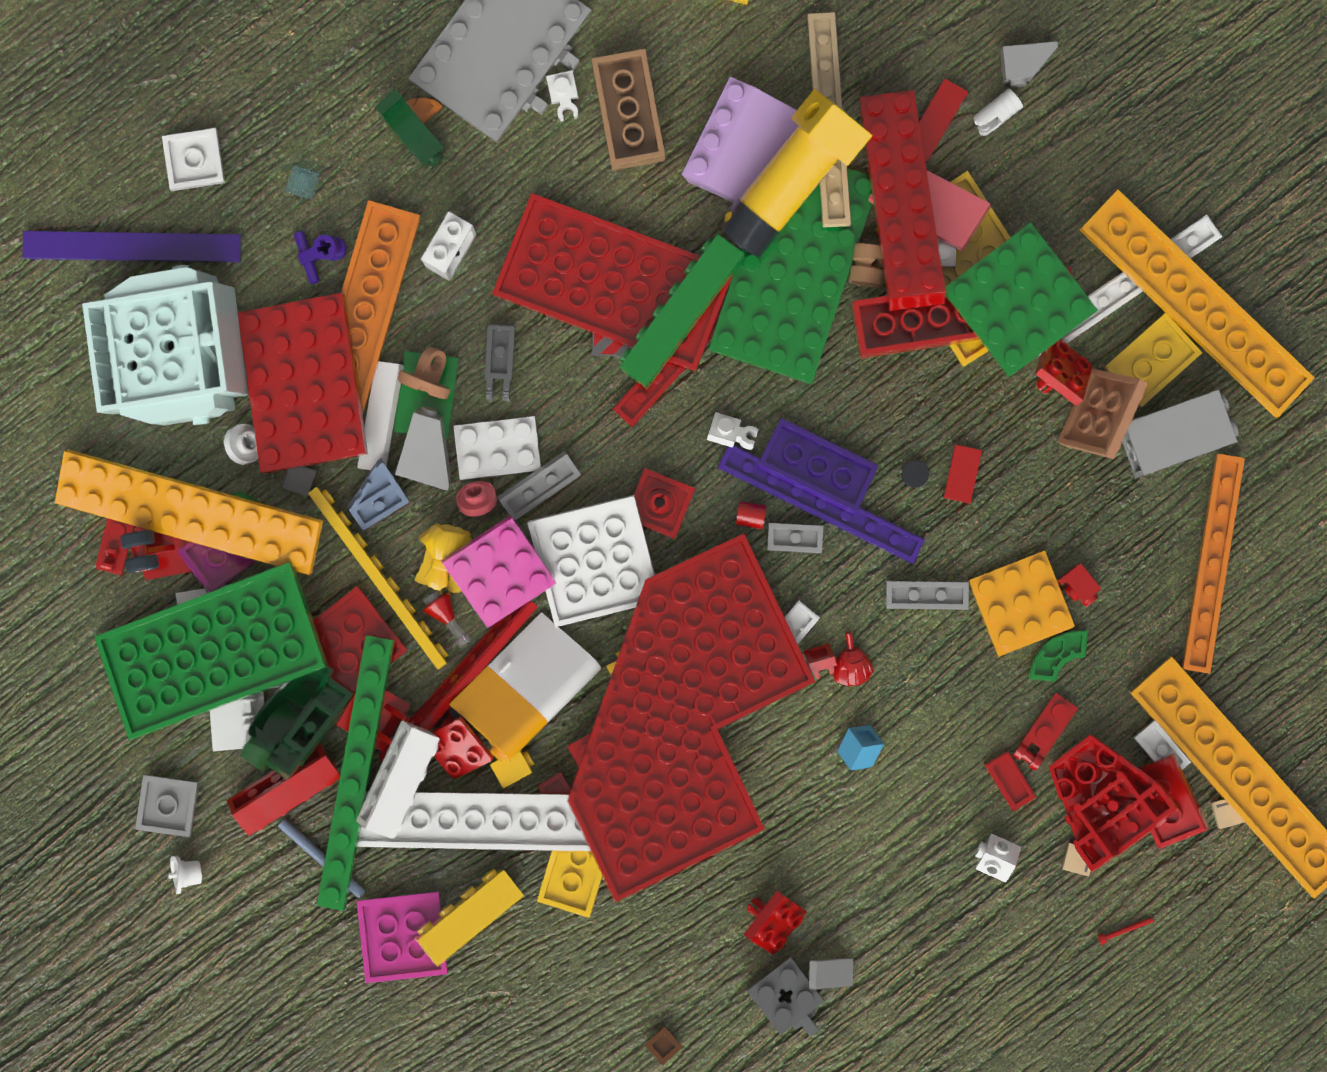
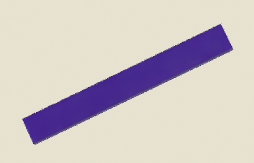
M23 231L22 258L40 260L241 263L242 236L240 234Z
M733 446V448L727 447L718 465V469L911 564L914 563L925 539L860 507L855 515L757 468L761 458L736 446Z

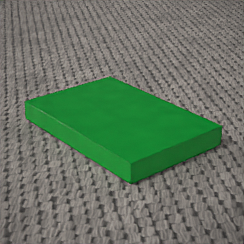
M404 351L403 370L414 373L422 353ZM446 356V364L439 384L451 389L447 399L434 397L426 391L416 390L401 383L394 426L395 433L407 434L416 408L421 409L422 406L437 410V415L443 416L446 439H449L459 358Z

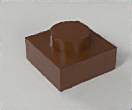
M665 1025L644 1043L645 1047L662 1066L683 1048V1045Z

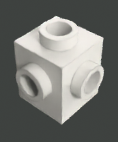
M991 834L986 843L981 842L975 854V857L979 858L976 869L1006 882L1016 867L1021 846Z

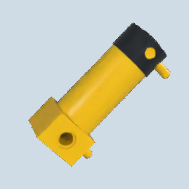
M817 89L811 92L790 118L798 127L743 195L734 202L717 223L727 233V237L744 251H749L757 258H760L778 237L781 229L834 164L841 160L848 166L872 137L869 132Z

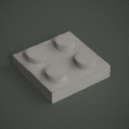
M143 775L135 830L191 837L199 782Z

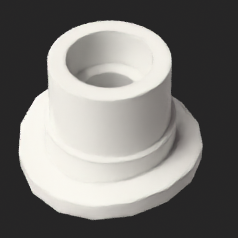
M171 856V873H168V878H173L176 894L181 893V888L201 884L202 872L199 861L185 862L184 860L181 861L179 856Z

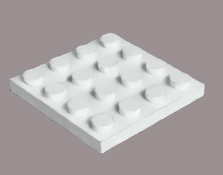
M635 495L527 522L534 549L556 580L555 585L545 590L555 627L635 608L644 581L655 575Z

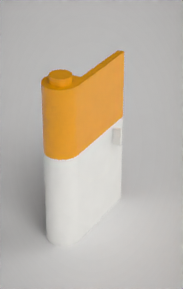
M541 612L450 703V706L489 740L493 747L490 752L500 762L504 759L510 762L601 670V666L559 627H555V624Z

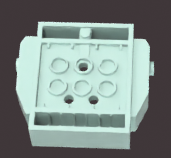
M188 265L174 266L172 270L132 276L105 294V300L82 304L98 413L120 414L146 423L164 426L193 421V425L210 423L209 418L220 417L225 412L234 411V397L249 395L234 287L218 283L216 276L191 269ZM130 334H132L133 337H134V340H133L132 343H130V340H129V335H130ZM170 341H173L174 348L170 351L168 344ZM134 361L137 362L136 370H133Z

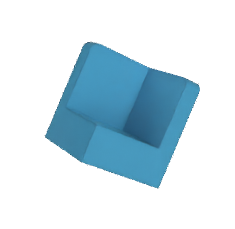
M871 725L852 727L848 729L838 749V753L850 770L869 768L874 765L884 743Z

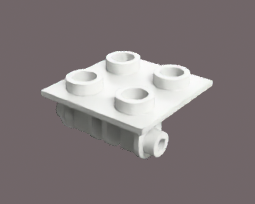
M264 692L256 693L210 711L213 751L243 749L248 727L257 712L264 705Z

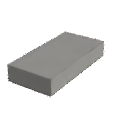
M853 958L810 960V989L853 986Z

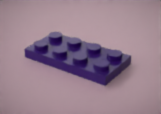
M780 418L757 468L855 515L877 471L878 465Z

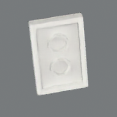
M535 416L454 426L460 480L535 472L541 467Z

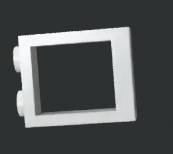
M448 211L421 258L425 267L450 281L477 235L473 225Z

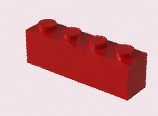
M320 743L303 766H299L289 780L273 770L226 801L231 815L246 834L250 836L256 831L262 830L267 824L278 817L284 816L289 810L300 803L309 800L322 789L334 784L335 781L340 779V772L335 761Z

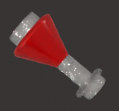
M437 590L423 600V603L426 605L423 612L448 627L456 639L453 643L454 646L457 645L460 649L473 640L470 636L472 633L468 632L465 634L455 620L450 592L444 594L442 590Z

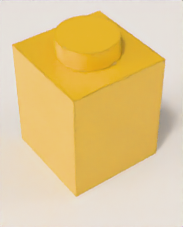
M522 750L510 762L504 759L502 762L497 760L490 764L503 789L533 772L531 767L535 765L529 752H522Z

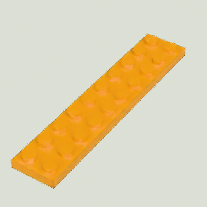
M1116 190L1079 229L1275 418L1279 417L1315 378L1119 190Z
M68 449L63 454L55 498L56 504L275 566L291 562L296 572L307 575L313 573L323 520Z
M1173 657L1166 659L1138 684L1130 694L1149 716L1161 726L1184 755L1245 821L1249 828L1307 893L1315 899L1327 888V830Z

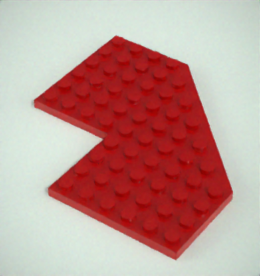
M745 534L739 535L646 579L641 589L567 799V803L614 902L622 900L765 830L717 729L815 683V680Z

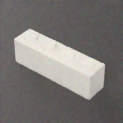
M403 720L401 721L356 821L370 831L392 839L395 838L396 833L403 826L404 816L408 807L414 802L416 789L426 776L427 765L431 757L437 752L440 738L426 729Z

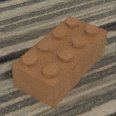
M640 49L592 58V67L612 171L665 161V152L646 50Z

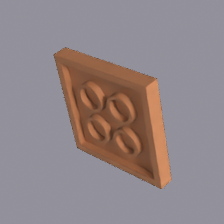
M1092 368L1084 400L1077 406L1073 405L1057 442L1065 447L1114 459L1132 422L1137 406L1143 398L1148 383L1138 378Z

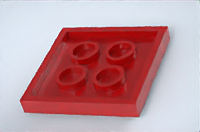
M356 586L313 620L328 667L334 670L331 678L352 693L357 688L366 635L395 640L391 664L408 651L359 586Z

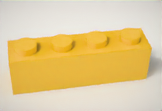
M492 869L481 878L483 883L476 888L473 886L469 887L460 895L461 901L454 906L450 903L438 913L440 918L433 923L430 921L426 922L417 930L419 935L414 939L435 965L439 966L524 896L504 870L499 869L496 871Z

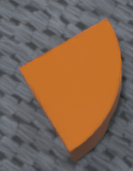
M413 98L407 101V104L423 124L443 108L440 103L429 98Z

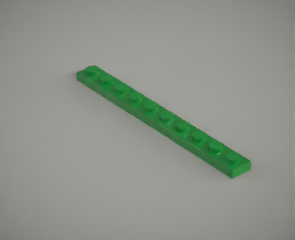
M366 635L317 906L340 911L346 910L361 824L356 820L367 796L395 640Z

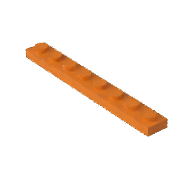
M1216 454L1183 655L1182 669L1208 674L1211 672L1245 458L1224 454Z

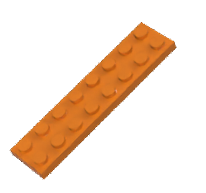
M368 200L341 291L345 296L362 416L421 220V215Z

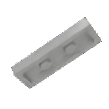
M564 451L497 498L508 514L514 520H517L581 476V474Z
M886 581V609L968 610L969 582Z

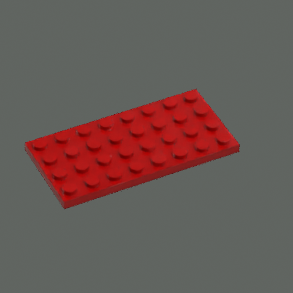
M531 193L492 295L633 348L638 342L635 338L643 326L649 327L654 321L652 314L661 303L665 306L671 298L668 295L671 288L677 281L682 283L687 276L684 272L692 260L698 261L701 256ZM733 274L668 362L696 372Z

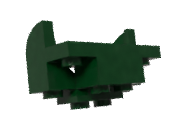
M330 667L283 683L264 703L250 723L241 757L262 772L268 766L289 780L297 768L303 766L333 727L337 716L350 701L353 693L331 678L334 670Z

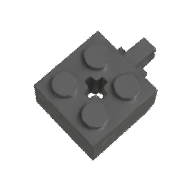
M790 954L746 987L749 995L780 1035L792 1026L796 1030L802 1026L810 1037L819 1031L811 1018L816 1015L813 1010L822 1004L824 999L817 989L809 988V979ZM781 989L785 991L791 990L789 993L791 998L789 1000L785 998L779 999L781 996L779 991Z

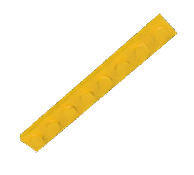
M318 487L308 493L435 667L440 670L447 665L448 661L445 658L449 655L440 643L434 644L429 637L433 634L424 621L419 623L413 614L416 610L407 598L403 601L397 594L400 590L399 586L391 576L386 579L380 571L384 566L375 554L370 557L364 548L368 545L359 533L355 535L348 527L352 524L343 511L338 513L332 504L336 501L327 489L322 491Z

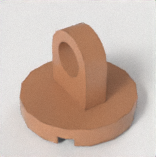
M429 347L422 353L414 373L400 370L397 380L400 383L416 390L426 391L434 397L447 399L451 391L450 388L439 384L446 364V355L434 347Z

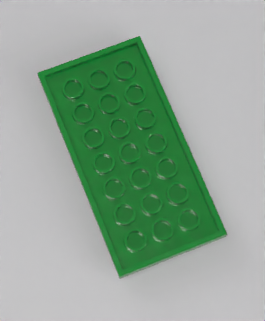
M847 168L850 226L823 227L820 184H818L760 258H757L749 251L741 250L745 258L733 274L708 351L812 385L853 262L854 245L860 241L872 204L868 199L872 194L869 175Z
M291 562L94 637L129 740L328 667L295 567L292 566Z

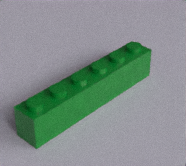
M718 234L714 240L709 238L701 248L703 255L698 261L692 260L684 272L687 274L682 283L677 281L669 291L668 295L671 298L665 306L661 303L652 314L654 321L649 327L643 326L635 338L638 340L633 349L628 347L619 359L622 363L619 366L621 371L646 389L649 388L745 258L742 251Z

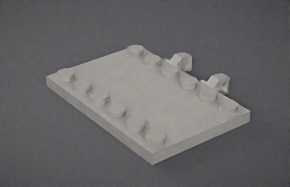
M465 0L408 79L498 143L521 109L527 112L531 107L543 115L548 108V104L536 96L539 91L537 87L553 65L556 67L560 62L573 72L579 65L580 60L570 53L572 47L568 44L592 11L578 0Z

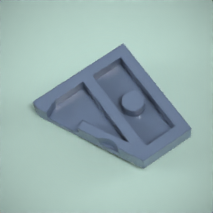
M380 458L348 504V509L364 531L409 503V500L382 458Z

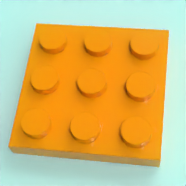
M1045 551L968 580L998 657L1075 627Z

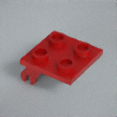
M387 690L385 692L375 746L381 751L385 749L387 744L391 745L393 741L391 736L401 720L413 725L416 723V721L406 715L411 704ZM356 691L336 722L337 726L349 732Z

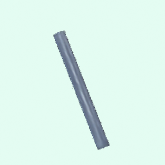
M284 819L278 827L324 867L326 854L287 819ZM351 877L349 891L360 899L366 890Z

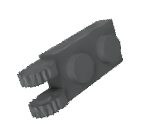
M488 324L486 400L492 401L494 397L493 379L504 380L502 398L503 401L510 400V380H513L515 325Z

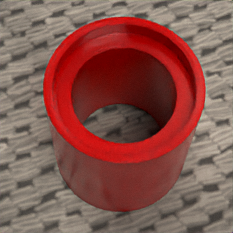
M739 501L736 525L763 529L767 505Z

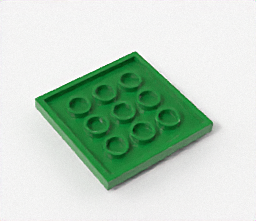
M1029 223L945 287L946 297L1008 378L1098 311L1032 223Z

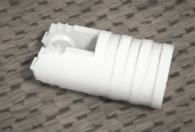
M1005 90L1004 93L1000 94L999 97L995 98L973 117L975 124L978 125L977 128L980 135L986 136L994 131L1012 115L1016 114L1017 111L1021 110L1023 105L1012 90Z

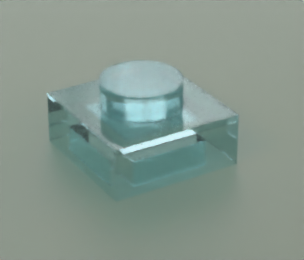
M293 165L285 190L286 193L312 201L320 174Z

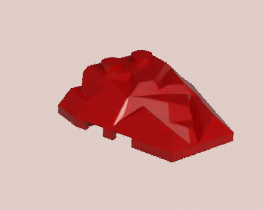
M1093 734L1089 735L1049 766L1059 800L1063 801L1067 816H1065L1067 825H1071L1075 841H1073L1075 849L1091 872L1099 869L1114 857L1119 856L1163 824L1168 817L1179 809L1160 783L1141 771Z

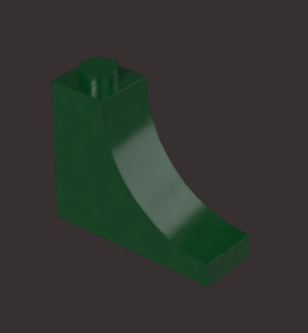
M396 89L391 91L375 106L382 122L425 169L429 166L434 168L444 159L442 154L446 151L443 145L428 130Z

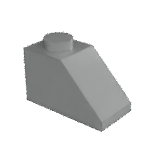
M1057 41L1003 46L1000 51L1003 84L1010 83L1011 87L1026 86L1027 82L1033 79L1058 47Z

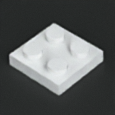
M216 128L162 136L171 191L225 183Z

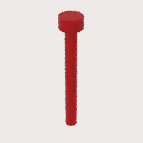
M1150 917L1106 935L1103 933L1098 934L1099 943L1101 945L1106 944L1108 939L1154 921Z

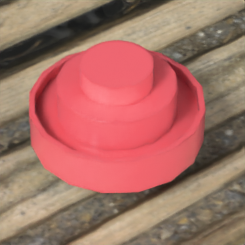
M475 481L463 486L458 491L456 501L462 514L477 517L490 512L495 507L497 495L495 488L490 483Z

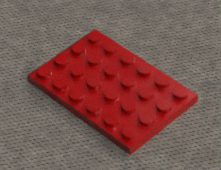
M337 293L237 313L260 473L265 474L368 455L344 294Z

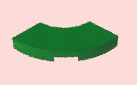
M1088 630L1065 632L1049 640L1035 655L1028 672V679L1056 682L1058 673L1065 663L1075 658L1086 657Z

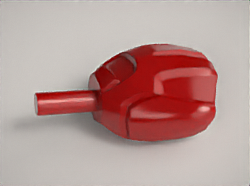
M848 631L845 632L847 648L842 650L835 659L837 665L834 666L833 678L836 683L846 686H859L870 679L874 668L864 651L860 647H854L852 632Z

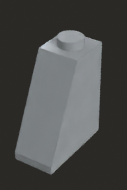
M422 406L421 409L416 408L395 474L448 491L452 478L443 416L437 415L438 411L430 407Z

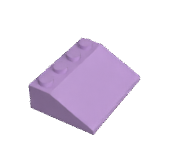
M730 77L682 175L689 183L734 203L743 195L798 127L790 119L797 110L751 85Z

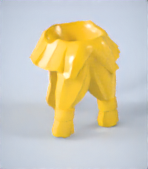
M434 524L419 535V540L425 545L426 552L414 581L428 585L435 590L441 591L442 588L446 587L449 592L460 593L461 589L451 575L448 581L449 572L442 564V559L472 541L470 532L449 524Z

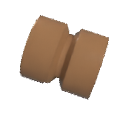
M856 243L852 258L856 264L851 266L849 283L864 287L883 288L885 277L884 270L882 269L880 246Z

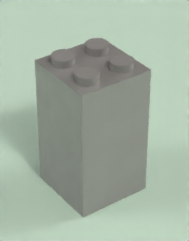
M1219 390L1133 420L1125 433L1122 444L1135 478L1238 442L1236 436L1239 435L1235 422L1229 420L1227 414L1229 405L1225 395H1220Z

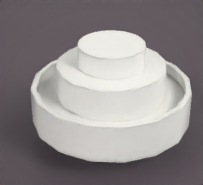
M238 424L230 428L224 438V446L229 458L241 465L256 461L258 459L254 427L248 424Z

